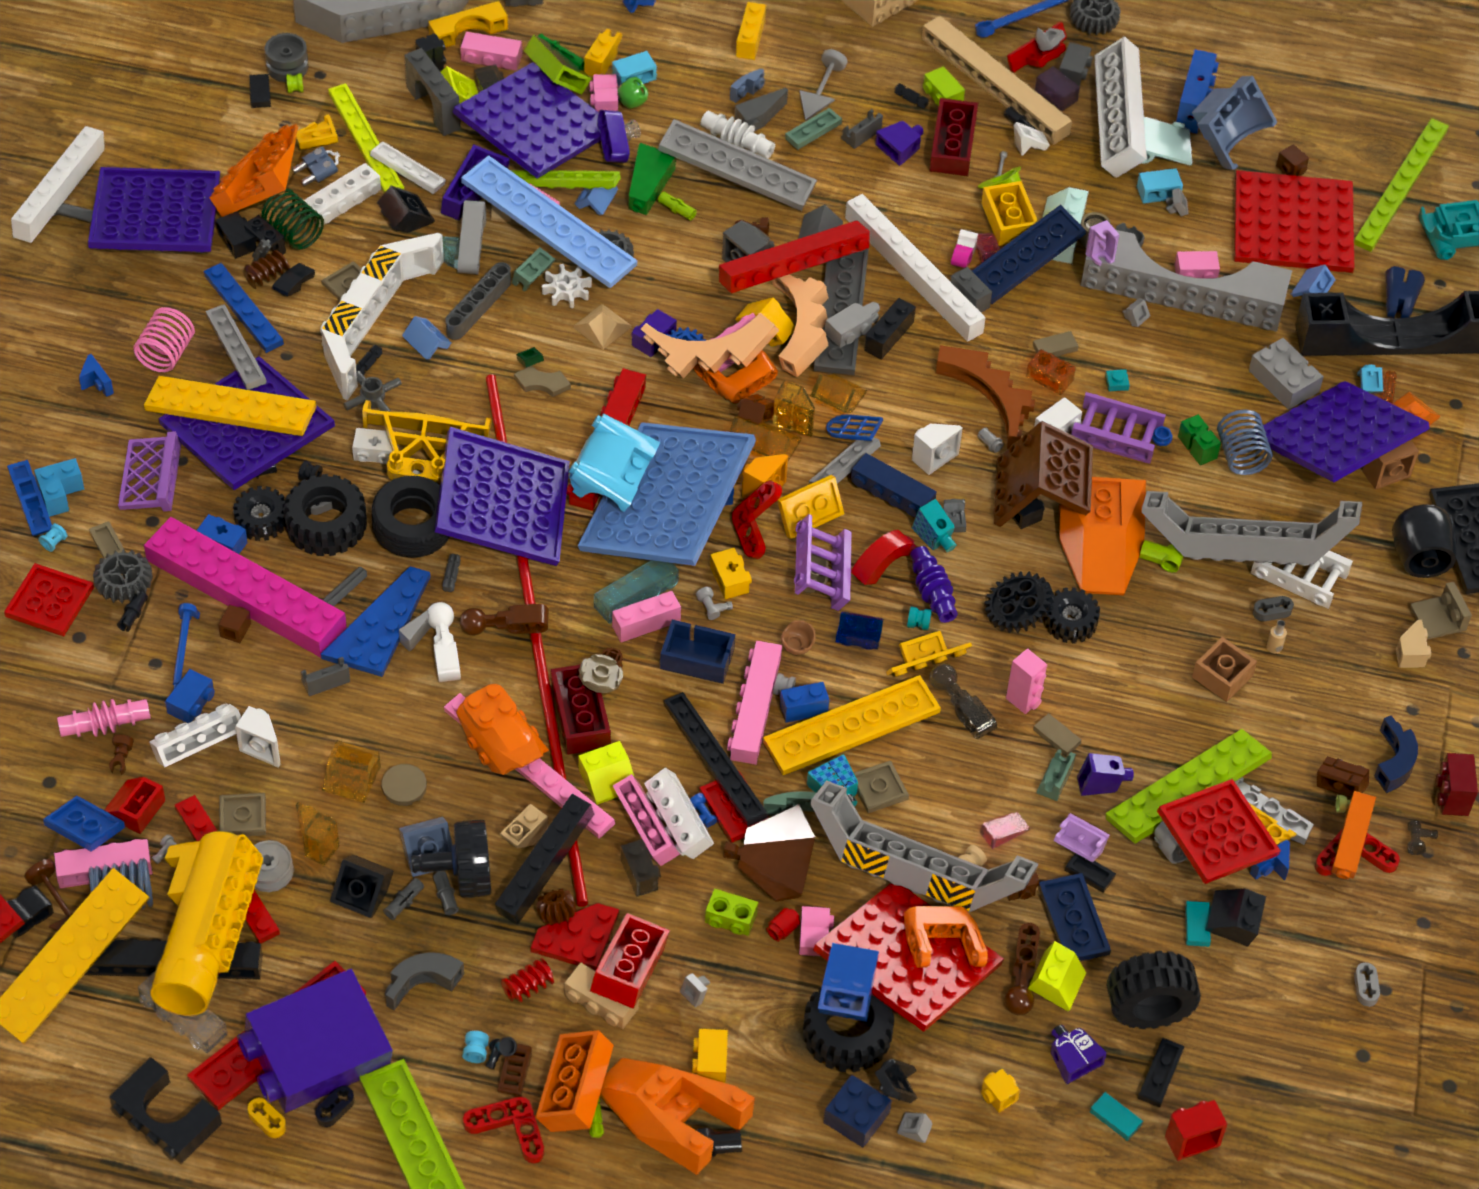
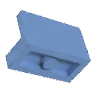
M616 186L612 189L584 188L575 205L579 209L590 205L598 215H602L618 191V187Z
M1326 265L1307 269L1291 295L1297 297L1303 295V293H1327L1336 279Z
M414 316L402 335L428 360L438 347L448 349L452 343L428 319Z

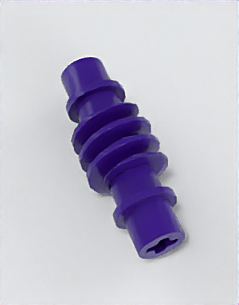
M920 546L915 548L911 552L910 557L913 561V571L918 574L915 583L922 599L926 603L931 604L932 612L937 613L941 622L953 621L958 613L954 606L955 598L952 596L954 589L951 586L947 573H945L944 567L937 565L936 558L930 554L927 547Z

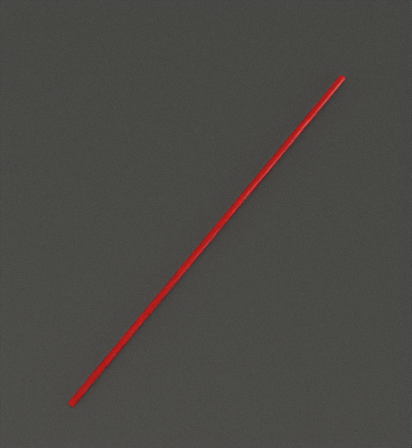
M491 374L486 376V384L496 440L507 443L496 376ZM516 555L525 605L536 604L528 558ZM530 633L553 769L567 780L541 633ZM576 840L569 850L568 856L577 906L585 907L588 905V898L578 841Z

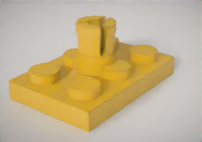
M833 475L820 479L777 500L786 536L790 539L797 537L796 525L808 514L812 515L813 528L844 515L836 478Z

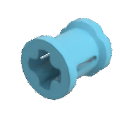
M54 523L49 532L39 537V542L46 550L53 552L55 546L61 540H65L68 535L63 527Z

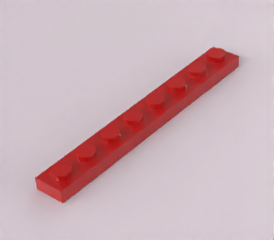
M196 795L175 804L177 813L195 841H200L204 835L217 831ZM254 890L245 922L257 942L262 944L280 935V930Z

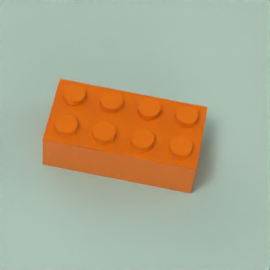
M599 1030L560 1034L535 1117L550 1132L591 1128L614 1047Z

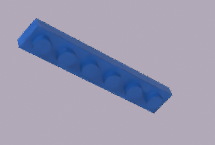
M222 263L204 271V277L265 353L284 345L283 338Z

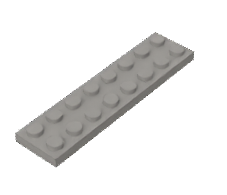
M675 119L672 121L658 147L659 151L800 211L803 210L817 182L814 178Z

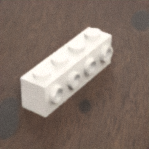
M364 163L304 201L316 210L318 214L322 215L324 224L329 223L337 216L344 214L350 208L380 191V175Z
M222 704L216 708V711L210 714H201L195 718V721L179 724L175 727V730L169 733L163 732L156 735L155 739L149 743L157 762L167 767L237 734L235 726L240 720L241 715L239 710L233 705Z
M664 768L644 783L648 790L646 792L648 798L656 804L658 808L656 812L666 822V831L677 842L675 847L682 856L686 855L694 859L714 844L675 773Z

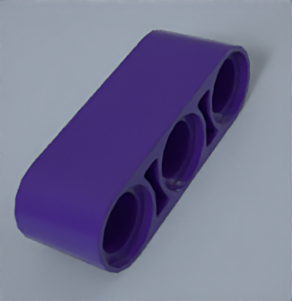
M600 110L597 120L605 160L607 162L626 163L629 159L630 151L623 115L620 111Z

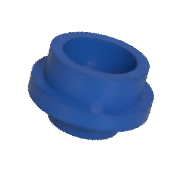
M1164 426L1157 427L1154 430L1152 441L1159 446L1169 445L1172 441L1170 429Z

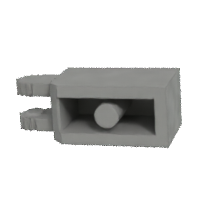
M872 302L865 306L853 303L828 318L825 324L826 335L840 348L851 344L855 339L867 334L872 329V324L879 318V303Z

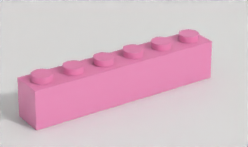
M756 641L755 648L750 649L748 661L751 662V665L746 666L744 679H747V682L742 684L740 697H743L742 702L738 701L736 715L739 716L738 720H733L731 732L734 733V737H729L727 751H731L730 760L757 765L781 661L782 645Z

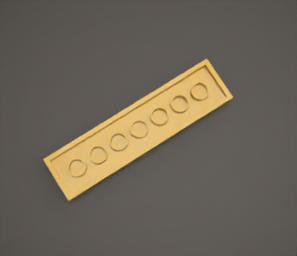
M158 376L144 404L145 411L298 436L304 435L317 407L314 400Z
M918 675L764 736L763 743L782 775H786L940 713L941 707L922 677Z
M112 868L0 997V1025L21 1043L25 1044L150 897L116 869Z

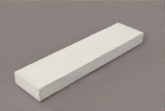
M383 141L371 150L370 156L432 194L445 185L446 179Z

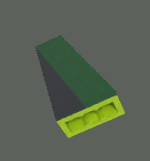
M533 35L524 50L553 82L581 95L592 79L552 44L540 37Z

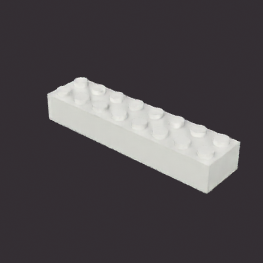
M1125 37L1095 55L1101 166L1116 178L1147 160L1139 48Z

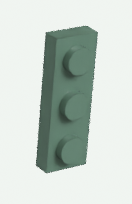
M828 108L785 133V139L798 150L841 125L842 118L831 108Z

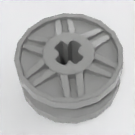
M267 840L258 842L254 846L262 854L263 864L261 865L255 889L262 892L278 891L285 887L292 879L294 868L291 853L285 845L278 841Z

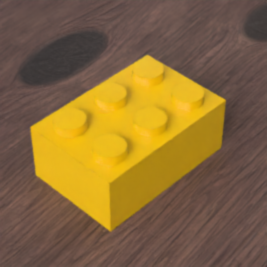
M1022 181L983 188L981 204L998 246L1007 245L1038 222Z

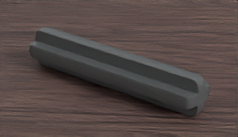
M361 566L358 567L322 600L335 606L367 577V571Z

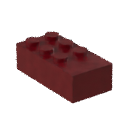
M940 98L929 172L968 177L978 103Z
M580 665L551 669V686L567 755L593 751L611 744V731L602 693L590 690L582 683L579 678Z

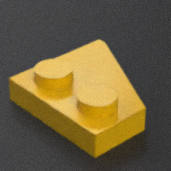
M330 115L324 116V121L319 124L313 122L306 128L297 131L296 140L299 149H310L315 146L330 145L331 143L338 142L337 133Z

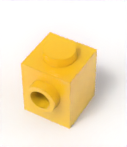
M1001 1069L996 1073H989L984 1078L981 1093L984 1100L988 1104L991 1103L997 1112L1000 1113L1018 1101L1020 1089L1017 1087L1015 1079Z

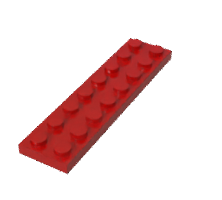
M334 961L295 992L340 974L345 970ZM361 986V988H362V990H363V992H364V994H365V996H366V990ZM235 1037L187 1074V1078L219 1111L255 1083L257 1077L265 1072L258 1058L249 1062L245 1059L237 1037Z

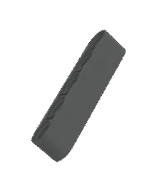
M500 262L495 264L447 315L445 322L448 338L452 340L461 339L511 285V268L507 263Z

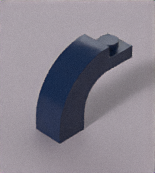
M1392 715L1384 718L1380 731L1393 748L1395 756L1378 764L1374 775L1386 793L1399 788L1408 780L1418 756V743L1413 731L1409 729L1403 732L1402 726L1399 722L1395 721Z

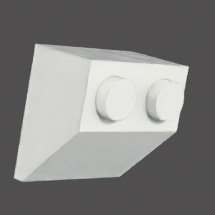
M929 424L924 428H920L914 435L912 461L928 475L932 474L959 454L963 428L960 425Z
M249 706L235 726L239 751L279 767L281 764L278 742L269 714L262 709H255Z

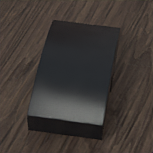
M298 263L281 275L273 284L272 289L280 292L283 296H291L301 291L302 283L315 277V270L302 263Z

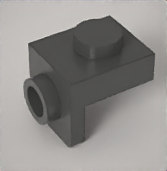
M944 500L943 510L954 524L953 533L966 532L965 500Z

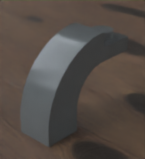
M422 953L407 958L399 963L390 973L391 984H389L385 991L386 1006L395 1011L408 991L422 983H435L452 992L464 975V962L441 953Z

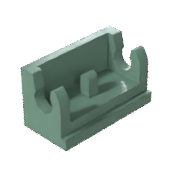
M539 247L515 270L512 284L517 286L521 282L524 285L523 291H526L545 270L552 266L555 258Z
M1061 749L1056 751L1037 790V794L1058 801L1073 769L1076 754L1072 752L1068 754L1067 758L1062 757Z

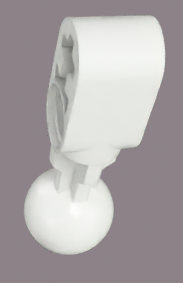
M436 602L428 608V624L436 629L434 655L438 681L440 683L461 680L456 642H454L453 635L449 633V626L454 620V612L448 604Z

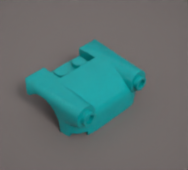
M1478 200L1440 204L1439 207H1435L1434 213L1425 214L1424 206L1420 208L1418 218L1439 259H1451L1458 248L1479 246Z

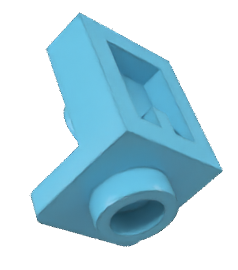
M1364 365L1357 372V376H1360L1361 389L1369 393H1382V367Z

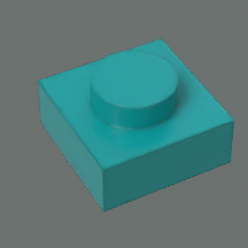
M1127 370L1106 371L1105 377L1108 391L1129 390L1130 384Z

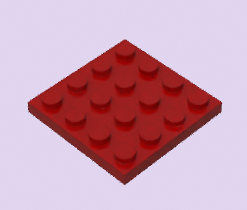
M1233 779L1161 805L1157 809L1161 819L1204 884L1274 858L1281 852Z

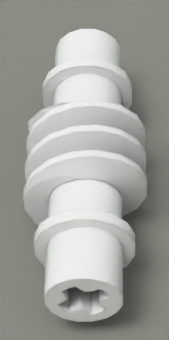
M707 111L703 115L701 126L710 130L711 135H720L722 140L743 149L746 148L750 152L767 159L773 154L775 143L765 139L764 134H755V127L753 125L748 127V123H742L741 119H737L734 122V117L727 120L725 115H717L711 111Z

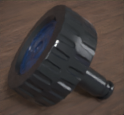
M467 820L454 823L455 844L451 845L452 851L411 856L413 873L453 870L454 876H458L459 892L462 898L491 895L485 820Z

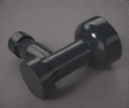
M511 1037L492 1039L489 1043V1048L492 1052L486 1067L494 1070L500 1055H513L517 1049L516 1041Z

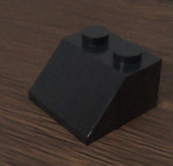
M391 185L377 202L381 208V213L388 218L390 226L395 231L400 230L410 233L435 222V219L417 194Z
M352 854L342 860L330 902L372 918L388 892L394 870Z
M1246 888L1215 890L1205 931L1248 947L1259 933L1266 896Z

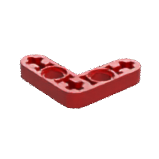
M771 480L761 485L739 504L732 513V521L746 556L754 559L762 558L766 550L755 519L774 504L782 494L781 485ZM759 499L758 507L754 508L756 500ZM751 527V533L746 537V532Z
M1342 830L1316 859L1315 870L1322 876L1333 874L1331 871L1336 856L1333 847L1338 846ZM1369 833L1366 834L1361 857L1383 872L1392 873L1396 871L1400 862L1399 855ZM1372 845L1375 847L1376 851L1368 852L1365 850L1364 846ZM1329 857H1330V858H1331L1330 865H1326V866L1324 867V866L1322 865V863L1325 864V863L1329 860Z
M516 1097L468 1110L464 1114V1129L471 1134H478L513 1124L523 1158L532 1164L538 1163L543 1159L544 1144L531 1103L527 1098ZM517 1106H522L524 1112L520 1113L517 1110ZM507 1108H510L511 1116L509 1117ZM494 1111H501L504 1117L500 1120H494L490 1115ZM484 1114L487 1115V1123H485V1119L483 1118ZM475 1118L477 1125H473L470 1119ZM525 1125L533 1127L534 1131L529 1135L521 1133L520 1129ZM533 1141L534 1149L537 1150L535 1155L530 1152L529 1142Z

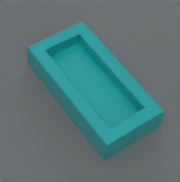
M1186 901V945L1210 947L1211 933L1205 931L1210 911L1209 902Z
M1106 1092L1090 1109L1091 1114L1127 1141L1143 1123L1142 1119Z

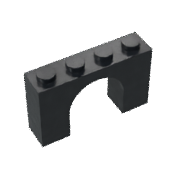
M150 1057L109 1096L111 1102L110 1109L117 1117H124L134 1131L138 1132L140 1130L145 1134V1138L151 1145H158L162 1148L167 1158L170 1160L175 1159L182 1164L222 1125L220 1112L202 1099L178 1121L160 1123L151 1119L146 1113L147 1107L153 1098L170 1083L168 1071Z

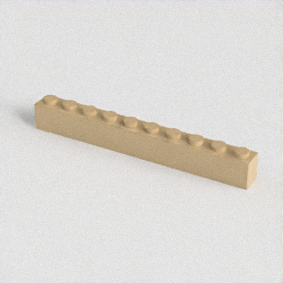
M938 16L923 25V41L1007 108L1012 106L1021 115H1025L1027 121L1037 130L1043 132L1050 143L1054 145L1070 135L1072 120L1068 116L1060 112L1054 105L1030 88L1028 84L1016 77L1014 73H1011L1000 62L991 57L989 53L967 38L961 31L952 26L950 22Z

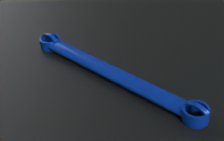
M1044 0L996 20L981 21L975 25L976 34L980 37H988L995 33V29L1069 0Z

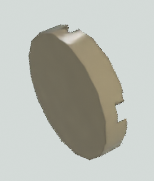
M595 654L591 655L590 658L586 657L582 661L579 668V678L588 689L598 693H609L619 688L623 679V670L621 666L619 668L613 658Z
M400 764L386 771L382 778L381 786L383 794L389 802L398 806H408L412 802L423 798L426 793L427 780L424 773L418 767L410 764Z

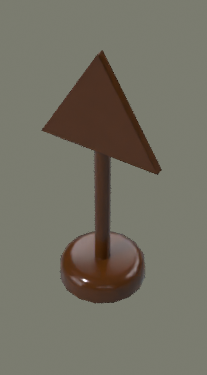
M44 859L30 867L25 873L24 878L31 885L44 882L67 916L49 926V928L58 932L71 917L72 913L49 881V878L56 869L54 862L51 859Z

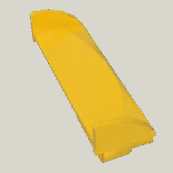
M369 400L365 401L362 411L363 428H367L368 424L381 425L386 428L392 448L387 462V476L390 480L403 476H421L441 485L445 452L439 457L434 449L445 451L447 439L426 437L427 432L447 435L449 428L453 427L488 438L490 434L491 418H486L485 426L435 415L371 410V401ZM392 427L422 432L421 436L394 432ZM397 444L408 446H406L403 450L399 451ZM423 447L431 461L409 457ZM418 469L422 471V473L418 475L413 473L414 470Z

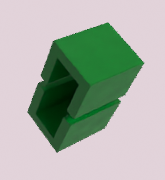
M1198 414L1181 421L1178 438L1187 450L1191 449L1190 454L1201 466L1218 458L1221 442L1211 430L1208 431V425Z

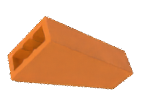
M1357 791L1353 792L1331 873H1335L1341 879H1354L1374 808L1375 796Z

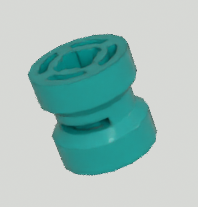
M910 606L907 627L915 628L918 626L922 630L928 631L932 610H919L917 607Z

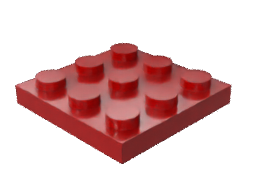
M34 563L5 609V617L64 637L93 591L94 584L93 582Z

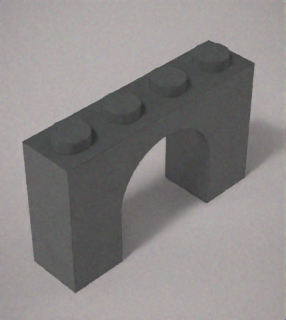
M422 48L405 54L406 87L415 100L426 95L430 96L433 105L434 124L443 136L460 130V118L453 114L454 107L459 104L458 94Z

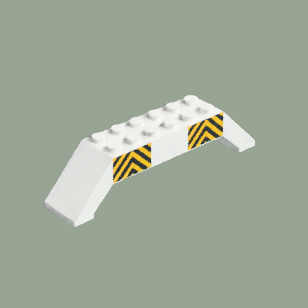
M435 233L380 245L377 251L371 254L367 265L362 267L357 279L352 281L348 292L342 295L338 306L332 309L328 320L322 323L320 332L322 333L324 356L343 399L348 400L358 386L355 359L351 358V355L402 282L426 274L435 275L443 264L442 234Z

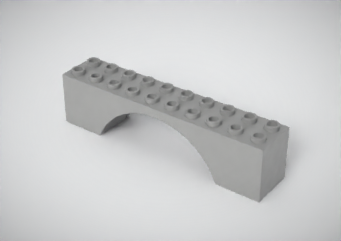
M1116 230L1119 233V240L1113 263L1109 264L1105 258L1099 257L1098 259L1102 262L1101 266H1099L1090 257L1086 256L1081 282L1083 287L1129 298H1141L1147 302L1276 332L1292 270L1253 261L1243 270L1220 278L1202 279L1183 276L1155 263L1142 250L1135 234Z

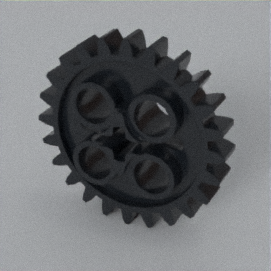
M1022 571L1019 572L1017 577L1011 573L1010 579L1004 576V582L1000 583L997 581L998 587H991L992 594L986 595L988 601L984 602L986 606L985 612L990 623L992 622L995 628L999 626L1000 631L1006 628L1008 633H1011L1013 629L1019 633L1021 628H1024L1027 632L1030 625L1036 628L1035 622L1043 623L1041 617H1049L1047 611L1053 610L1051 604L1055 602L1053 599L1054 593L1049 582H1046L1044 577L1040 578L1038 573L1032 577L1030 571L1026 576L1023 575Z

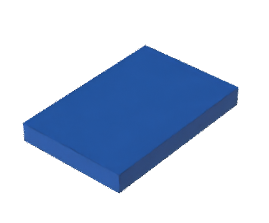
M79 796L74 797L43 819L46 827L91 852L125 828L124 821Z

